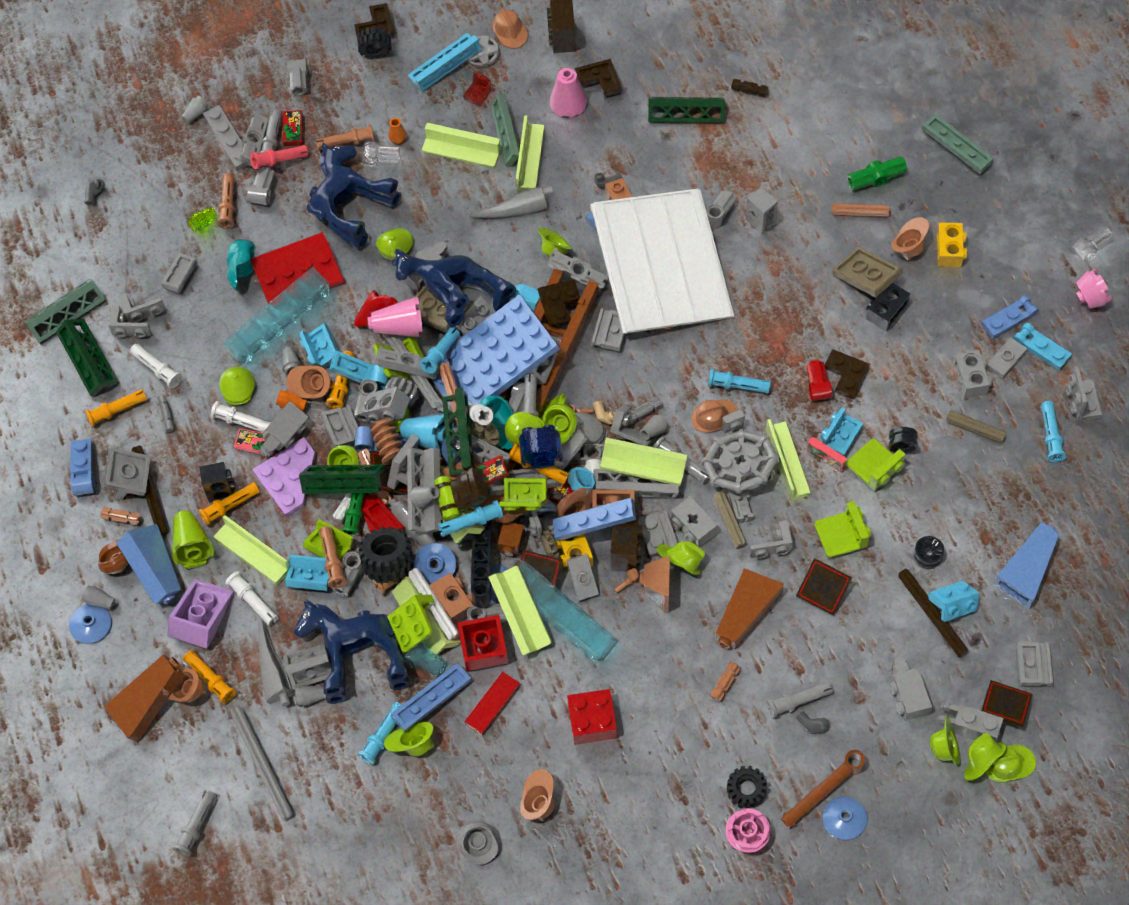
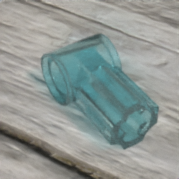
M422 642L409 652H405L402 656L404 661L414 668L420 667L437 678L442 675L447 665V660L431 652Z

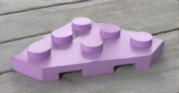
M304 437L252 469L254 475L286 518L304 507L305 494H302L299 474L308 465H313L316 457L315 451Z

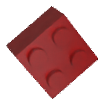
M499 615L457 623L466 671L508 663Z
M610 689L567 695L574 745L617 739V728Z

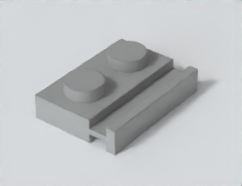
M601 308L591 344L592 346H600V348L620 351L624 334L618 312L613 310L606 311Z
M346 405L344 408L339 407L321 413L322 421L334 448L339 445L350 446L355 443L358 425L349 405Z
M666 510L663 513H654L639 518V524H643V540L649 558L660 555L656 549L658 545L666 544L673 547L677 544Z
M1018 642L1016 648L1020 686H1052L1053 676L1049 642Z

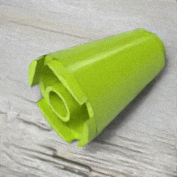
M183 510L178 512L173 518L172 558L176 565L181 564L183 568L200 567L207 563L206 560L210 556L211 558L214 556V547L194 514Z

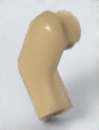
M602 401L594 402L593 407L597 419L607 425H612L616 412H606Z

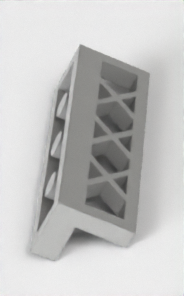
M434 447L427 450L409 448L407 449L408 531L425 534L439 531L438 524L441 523L438 499L435 498L425 506L418 507L411 503L409 495L413 488L418 486L415 482L416 474L420 479L419 486H434V480L440 477V449ZM414 455L420 456L419 466L414 460ZM417 515L421 520V527L415 526V517Z
M604 469L593 470L595 481L593 490H634V496L675 498L679 493L678 484H659L658 481L650 480L652 483H639L640 477L635 479L631 475ZM598 475H607L611 481H598ZM621 476H627L632 482H618L617 479Z

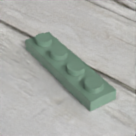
M498 93L490 105L498 138L500 139L505 166L512 167L519 158L520 150L517 146L516 134L513 130L512 118L510 117L509 105L505 94Z
M934 114L922 125L924 132L979 174L993 163V157L938 115Z

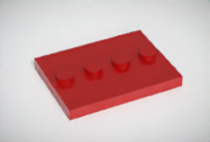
M323 232L250 259L271 311L345 284Z

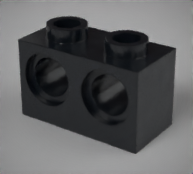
M894 283L890 284L877 296L875 301H870L866 308L868 311L866 319L887 331L908 305L910 293Z
M224 462L199 467L202 487L209 503L215 500L221 501L232 495V490H236L231 470L226 469Z

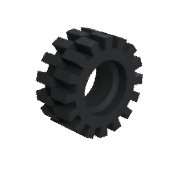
M372 27V29L366 28V31L362 30L358 34V52L361 56L364 55L365 58L370 56V59H374V57L380 59V56L386 57L385 54H390L392 50L391 35L386 29L382 30L381 27L378 29L376 27Z
M741 766L740 770L736 768L734 773L729 775L727 781L728 798L732 799L734 805L737 803L739 808H742V806H745V809L750 806L753 808L757 807V804L760 805L766 796L767 780L764 779L765 775L763 773L760 774L757 768L753 770L752 766H748V768ZM744 780L752 781L756 787L755 791L750 795L742 794L738 789L740 782Z

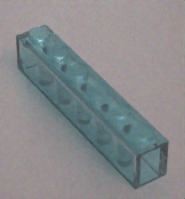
M311 267L223 342L225 350L240 366L243 363L250 362L256 352L265 349L269 345V341L274 337H279L289 324L293 325L296 323L302 313L310 311L316 301L322 300L328 295L330 290L329 282L314 267Z
M517 560L514 566H519L541 618L546 621L549 619L554 623V629L561 634L565 633L570 637L569 641L578 648L582 647L589 659L592 661H604L619 640L526 561Z

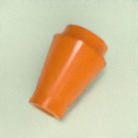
M392 118L389 122L388 138L394 144H400L406 139L407 133L401 124V120L399 118Z
M287 389L285 391L280 390L276 400V405L280 406V409H283L291 401L304 412L307 400L298 397Z

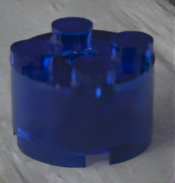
M545 425L543 428L526 427L522 429V434L519 436L521 463L524 466L527 463L531 464V468L543 469L554 466L557 460H559V463L562 461L561 436L559 431L555 430L554 425Z

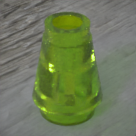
M210 207L190 214V217L187 218V223L194 232L201 231L217 217V214Z

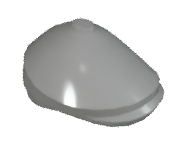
M575 412L577 426L587 437L585 444L600 443L605 434V428L601 422L588 413Z
M481 820L471 821L465 824L458 833L457 846L463 856L478 865L487 864L498 854L499 845L496 833L488 823Z

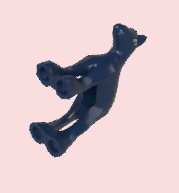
M322 143L323 153L320 155L319 163L326 178L319 187L314 186L309 194L311 199L307 204V211L315 215L319 221L326 219L331 230L338 233L344 241L351 243L353 247L360 250L366 245L368 240L365 223L341 219L336 212V207L347 200L351 193L355 192L394 208L401 198V192L397 191L398 180L386 178L372 181L364 178L351 168L342 166V164L356 156L357 151L354 146L328 147L325 143Z
M395 249L396 258L392 261V264L395 266L397 280H405L412 274L420 276L427 290L445 305V320L450 327L461 323L465 315L463 313L464 307L469 302L467 295L458 286L479 289L487 294L492 300L495 311H498L510 302V298L516 292V287L512 283L494 275L491 271L478 265L467 256L455 255L439 260H424ZM485 282L490 284L494 288V290L491 287H489Z
M304 599L305 608L294 629V634L298 639H304L317 629H321L324 634V643L331 658L332 666L330 675L323 683V693L326 694L327 703L337 704L347 698L344 655L346 652L356 651L367 644L379 647L389 656L391 664L387 671V680L389 681L390 689L402 690L410 686L404 658L398 649L396 639L391 638L395 636V633L387 617L388 615L370 614V611L364 610L357 614L358 617L341 620L326 605L318 603L314 605L311 601Z

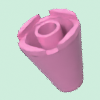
M564 68L557 75L550 96V107L553 113L559 117L569 116V118H574L585 111L587 96L576 72L571 68Z
M418 297L371 312V317H367L369 329H373V333L423 337Z

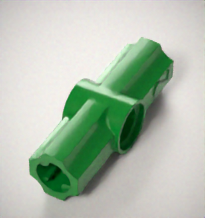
M901 156L882 163L879 160L873 161L865 169L847 174L849 187L855 191L872 184L874 186H881L890 178L907 173L906 161Z

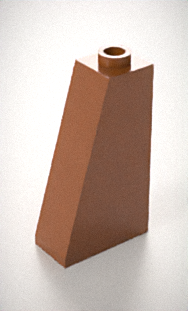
M744 568L715 633V642L723 648L736 649L782 595L784 583Z
M165 655L159 657L105 705V708L128 739L136 742L141 739L184 675L179 669L181 665L174 657L169 658Z

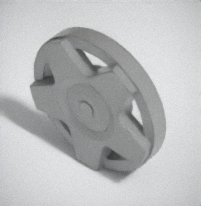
M487 35L477 36L481 51L466 61L473 67H488L498 58V45L494 39Z

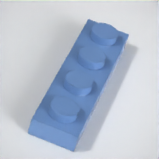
M627 498L553 519L554 538L560 541L636 520L634 501L632 498Z
M456 663L391 713V718L405 733L471 682V677Z

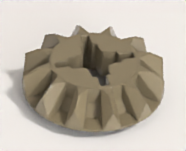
M474 421L471 424L472 435L495 447L498 445L499 433L492 422L487 425H481Z
M547 529L543 530L540 539L546 555L559 558L558 548L551 532Z

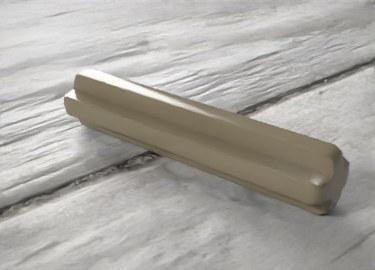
M949 411L946 421L998 442H1003L1006 436L1004 430L955 411Z
M717 492L714 495V500L734 547L741 548L746 544L745 538L725 492Z

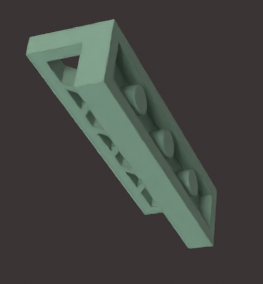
M88 279L23 321L27 329H30L38 343L54 334L62 323H52L55 313H65L64 320L77 319L104 301L105 298L94 281ZM93 289L99 298L94 302L85 301L87 292ZM74 301L81 302L80 311L77 313L69 312L70 304ZM40 323L48 324L47 332L39 336L34 327Z

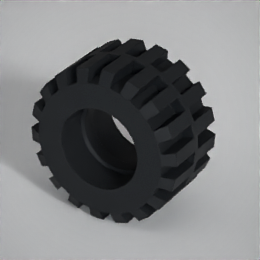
M381 527L380 530H372L371 534L367 533L364 536L365 539L360 541L358 550L362 569L369 579H375V582L378 583L381 581L389 583V581H398V578L403 579L405 574H409V571L414 566V555L411 540L405 532L398 528L388 527L385 529Z

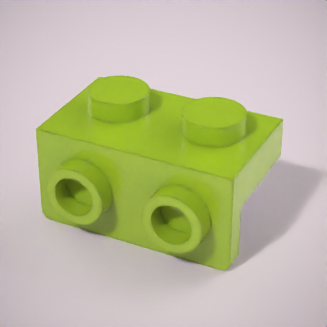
M319 519L316 522L315 531L304 540L303 548L325 558L319 529L325 526L332 527L338 558L342 562L345 554L352 551L354 538Z

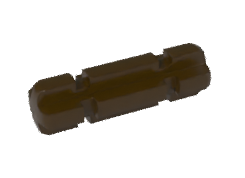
M734 78L731 84V89L737 91L741 89V92L754 95L758 93V96L766 97L768 93V86H758L757 83L741 82L740 79Z

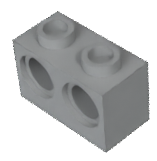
M975 350L955 354L953 366L963 399L987 395L992 381L990 375L986 374V361L984 357H981L980 351Z
M398 387L368 393L361 414L372 424L383 419H402L410 398Z

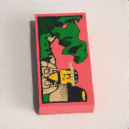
M239 429L234 448L235 450L261 454L259 452L260 448L266 440L263 439V433ZM275 449L274 452H273L271 455H269V456H274V455H275V452H276V449Z
M814 437L808 441L807 452L839 472L844 470L847 460L845 456Z

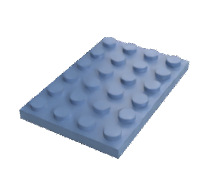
M519 294L457 340L446 352L445 360L441 364H450L457 387L465 390L468 395V401L473 404H479L487 396H498L560 350V348ZM439 371L437 378L432 380L444 397L447 396Z

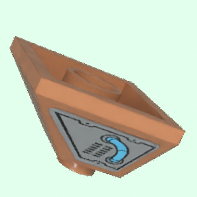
M663 557L645 564L644 572H640V585H644V593L664 613H669L670 557Z

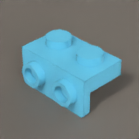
M323 323L309 334L301 331L299 333L302 339L300 342L307 351L309 363L312 366H320L324 369L331 365L333 354L338 348L329 326Z
M842 407L839 413L835 412L830 421L832 424L829 429L825 428L820 438L822 443L845 456L862 429L863 423L846 415V409Z
M290 555V567L285 579V587L327 591L329 576L324 568L326 558Z
M959 581L929 592L928 600L942 609L941 620L946 622L977 611L979 592L966 582Z

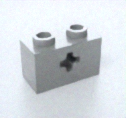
M762 187L756 192H751L747 197L746 220L763 234L776 223L778 201Z
M691 496L671 510V523L677 530L681 529L687 541L701 547L717 534L718 525Z

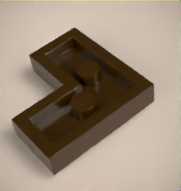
M387 3L369 6L372 21L354 24L357 37L362 30L366 31V28L372 29V27H376V29L381 27L382 30L386 29L391 37H394Z
M611 58L575 68L582 87L599 83L604 97L622 92V87Z
M575 279L538 288V294L549 327L569 322L564 303L577 301L581 298Z
M832 349L825 363V369L841 375L835 388V393L854 400L870 363Z

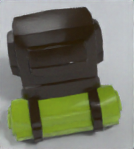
M476 468L467 469L452 481L448 476H441L434 480V486L439 489V497L437 498L440 507L439 511L445 522L460 517V512L474 511L476 507H481L480 504L489 496L482 470Z

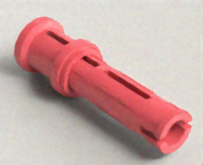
M305 145L278 151L268 149L262 153L252 152L250 161L254 169H259L261 166L266 165L271 167L276 162L307 157L308 153L304 152L308 151Z

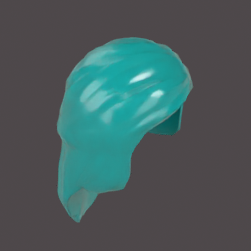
M238 239L233 241L228 247L227 279L230 282V286L236 291H239V278L248 276L253 272L250 259L254 258L256 247L253 241Z
M497 395L483 398L479 404L490 408L493 412L491 422L499 433V443L497 446L501 449H512L514 445L508 441L505 435L506 422L514 414L507 400Z

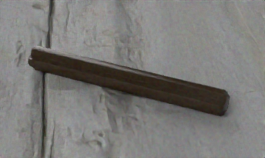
M140 445L131 449L132 452L144 454L143 448ZM149 470L145 497L153 523L157 524L161 535L167 534L168 530Z
M908 569L899 572V579L958 657L964 656L968 648L948 621L944 622L941 620V612L934 603L928 600L929 596Z

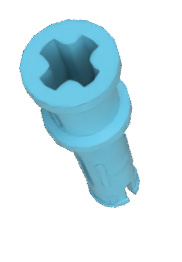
M449 328L437 346L430 348L427 357L422 358L420 361L423 371L429 374L435 373L438 364L445 360L446 352L460 337V332L457 329L452 333L455 328Z
M714 369L710 370L709 387L715 385L724 387L727 390L733 387L769 393L770 381L735 376L729 371L723 373L714 371Z
M1046 401L1041 404L1047 435L1045 445L1048 446V460L1050 462H1060L1067 457L1062 446L1064 440L1059 435L1054 402Z
M497 500L485 507H476L474 512L438 524L439 531H442L440 534L444 537L478 523L484 525L489 520L503 518L502 509Z
M394 702L374 735L372 734L367 738V744L362 751L357 753L358 757L364 762L374 765L376 756L380 750L385 748V738L397 724L391 718V713L402 706L400 703Z

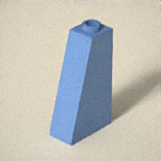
M1041 522L997 575L994 584L1030 609L1059 533L1052 526Z
M157 524L128 531L116 542L153 603L155 605L160 603L169 604L175 600V595L181 588Z

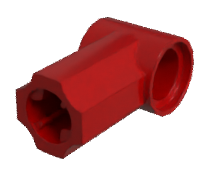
M813 360L806 366L809 378L811 401L831 399L832 387L830 381L827 380L824 362Z

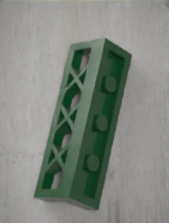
M648 98V121L724 122L725 98ZM652 106H660L665 113L661 117H652ZM674 107H680L684 113L680 117H674L669 111ZM693 107H699L703 111L698 118H693L688 113ZM712 107H721L720 118H712L707 112Z
M85 319L64 320L56 334L89 395H97L103 387L116 386L118 380ZM80 325L83 333L77 330L75 326ZM83 340L89 343L92 349L87 347L84 344ZM92 356L98 359L101 365L94 362ZM101 373L108 376L109 380H104Z
M463 388L455 389V395L442 397L449 475L451 477L459 476L469 468H475L468 395ZM456 401V411L454 413L449 410L448 402ZM455 418L458 420V430L456 432L450 429V424ZM457 437L460 441V450L458 452L452 448V444ZM460 457L463 469L454 470V463Z
M385 464L308 465L299 474L302 494L379 493L382 490L380 475L385 471Z

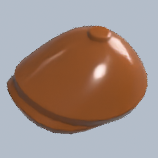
M118 540L104 546L99 553L98 567L103 573L117 574L123 572L129 564L116 543Z

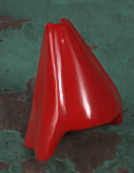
M375 290L371 291L354 320V326H368L367 317H371V312L397 304L398 301L394 297H389L388 295L379 296Z

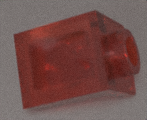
M474 73L472 76L473 82L463 97L464 100L480 107L492 91L491 81L485 75Z

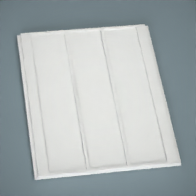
M700 189L600 201L590 204L623 334L734 318Z

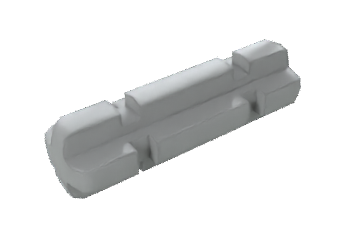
M164 395L157 396L155 402L162 429L165 433L172 432L174 426L167 399Z
M654 397L650 400L651 402L647 401L635 408L634 412L630 411L629 415H631L628 424L631 425L637 422L636 419L640 420L651 414L653 410L661 408V400L658 397Z

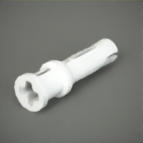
M138 343L131 347L130 354L153 370L155 376L158 379L164 380L170 389L180 384L182 375L179 372L173 371L168 363L160 362Z
M219 401L214 403L210 415L213 419L225 420L227 424L236 423L261 433L271 423L239 412L236 407L232 406L230 408L221 405Z
M468 401L469 416L473 421L481 425H487L492 421L493 412L490 408Z
M239 571L231 574L225 584L228 587H232L237 593V597L245 600L268 626L273 625L271 621L275 623L278 620V616L253 591V585L247 583L241 577L242 574Z

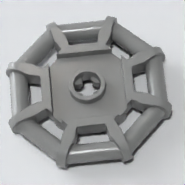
M741 428L739 431L721 438L716 437L706 457L702 459L701 464L705 467L710 478V484L713 487L719 486L741 494L742 491L760 484L765 485L774 466L779 463V456L775 453L769 436H762ZM745 439L757 443L755 445H751L745 443ZM765 449L767 456L761 457L760 451ZM718 450L722 452L719 459H714ZM743 459L745 461L741 462L740 464H737L738 460ZM762 465H765L763 471H762V472H759V470L761 469ZM720 467V469L722 470V472L719 473V474H716V471H715L714 468ZM750 476V478H752L750 480L745 481L746 477Z

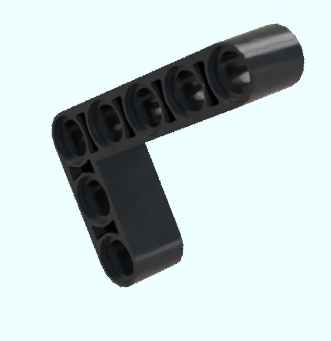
M491 520L483 525L485 529L481 534L467 533L462 539L472 540L471 596L472 603L477 608H485L491 603V582L489 580V576L492 575L493 531ZM442 531L432 533L436 540L454 541L450 534L442 537L440 534Z

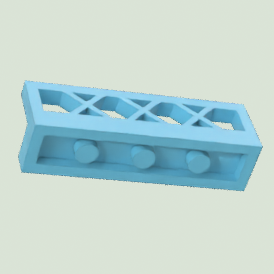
M466 33L408 74L409 79L423 92L481 51L479 39L475 35L471 37Z

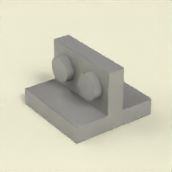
M412 434L392 460L388 487L395 489L400 482L408 485L407 449H419L417 447L420 437ZM414 455V460L419 466L420 456ZM416 474V475H415V482H416V484L418 485L419 482H420V479H419V477H418L417 474Z
M110 447L103 487L114 489V499L123 500L125 495L129 493L144 496L151 456Z
M324 643L283 656L284 667L293 690L298 688L299 685L307 686L325 680L331 673L332 668Z

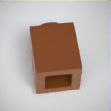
M511 522L503 523L498 540L499 552L505 556H519L525 536L524 525Z

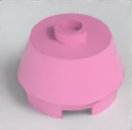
M1096 268L1090 272L1086 271L1075 283L1078 292H1076L1077 297L1081 303L1085 302L1089 309L1107 306L1106 303L1113 300L1111 295L1107 297L1108 287L1101 275L1096 276L1098 274Z
M747 808L737 811L727 821V839L739 851L747 853L756 852L762 849L770 838L769 822L757 810Z

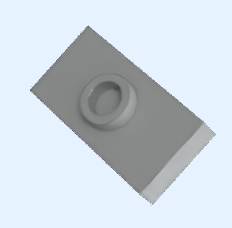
M178 253L161 283L162 287L180 293L196 266L197 259Z
M1010 337L989 361L986 368L1003 379L1026 353L1027 348Z
M583 554L567 559V565L578 601L598 595L588 555Z

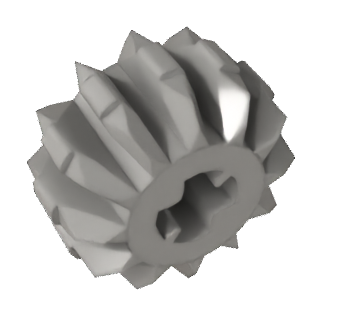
M397 376L392 377L387 382L385 389L398 387L410 398L407 407H412L415 401H417L420 390L412 381Z

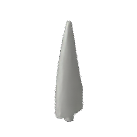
M538 186L522 191L498 205L469 214V217L503 218L546 210L548 208L544 196L553 193L552 187L542 188Z
M393 498L389 502L392 507L391 512L404 526V532L421 547L430 543H437L431 533L425 534L408 531V503L405 500L397 501ZM417 515L415 517V526L421 527V520Z
M261 620L259 628V660L266 702L275 703L280 701L282 706H287L290 704L288 697L294 695L290 679L274 650L264 621Z

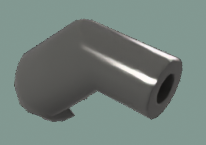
M597 173L594 176V183L598 187L605 188L606 183L623 177L620 173H617L610 178H606L604 174Z
M97 179L86 187L84 201L86 205H94L95 196L104 189L105 183L103 180Z
M804 711L796 717L799 723L810 733L824 732L829 727V721L826 718L810 719Z

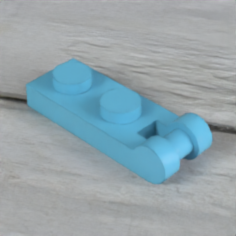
M1025 323L1021 328L1022 331L1016 333L1013 337L1014 340L1025 346L1027 351L1058 371L1071 358L1072 353L1036 331L1029 323ZM1028 336V337H1030L1032 340L1029 341V340L1026 339V337Z

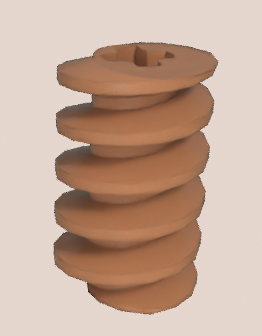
M383 419L370 426V433L374 436L373 441L377 443L376 448L379 450V456L383 458L382 464L385 465L392 464V460L401 450L398 447L402 445V441H395L400 435L392 433L397 427L389 426L394 422L393 419Z

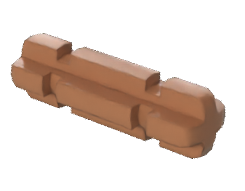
M103 507L101 510L102 519L109 520L111 518V521L127 524L130 522L132 525H139L141 522L140 513L133 512L130 514L131 512L112 510V508Z
M729 662L726 667L727 671L722 673L715 685L717 687H714L710 693L714 700L721 701L725 695L724 691L727 692L735 679L734 675H737L740 671L737 663Z

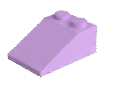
M194 579L169 616L167 636L207 649L217 633L234 591Z

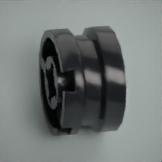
M910 427L891 429L889 431V450L893 453H896L899 449L905 454L914 453L918 449V442L916 441L918 432Z
M933 536L920 538L915 545L913 553L915 563L927 570L939 566L945 551L944 545L938 538Z

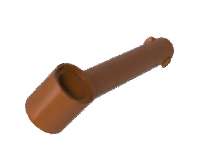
M859 750L847 752L842 765L787 813H783L781 817L782 822L788 828L796 826L795 823L802 816L809 812L848 776L861 773L865 763L864 754ZM855 758L859 760L860 765L852 766L848 761Z

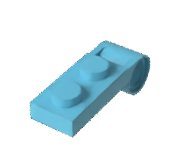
M338 350L334 352L329 371L359 383L366 379L374 380L378 390H385L389 377L384 374L383 367L369 364Z

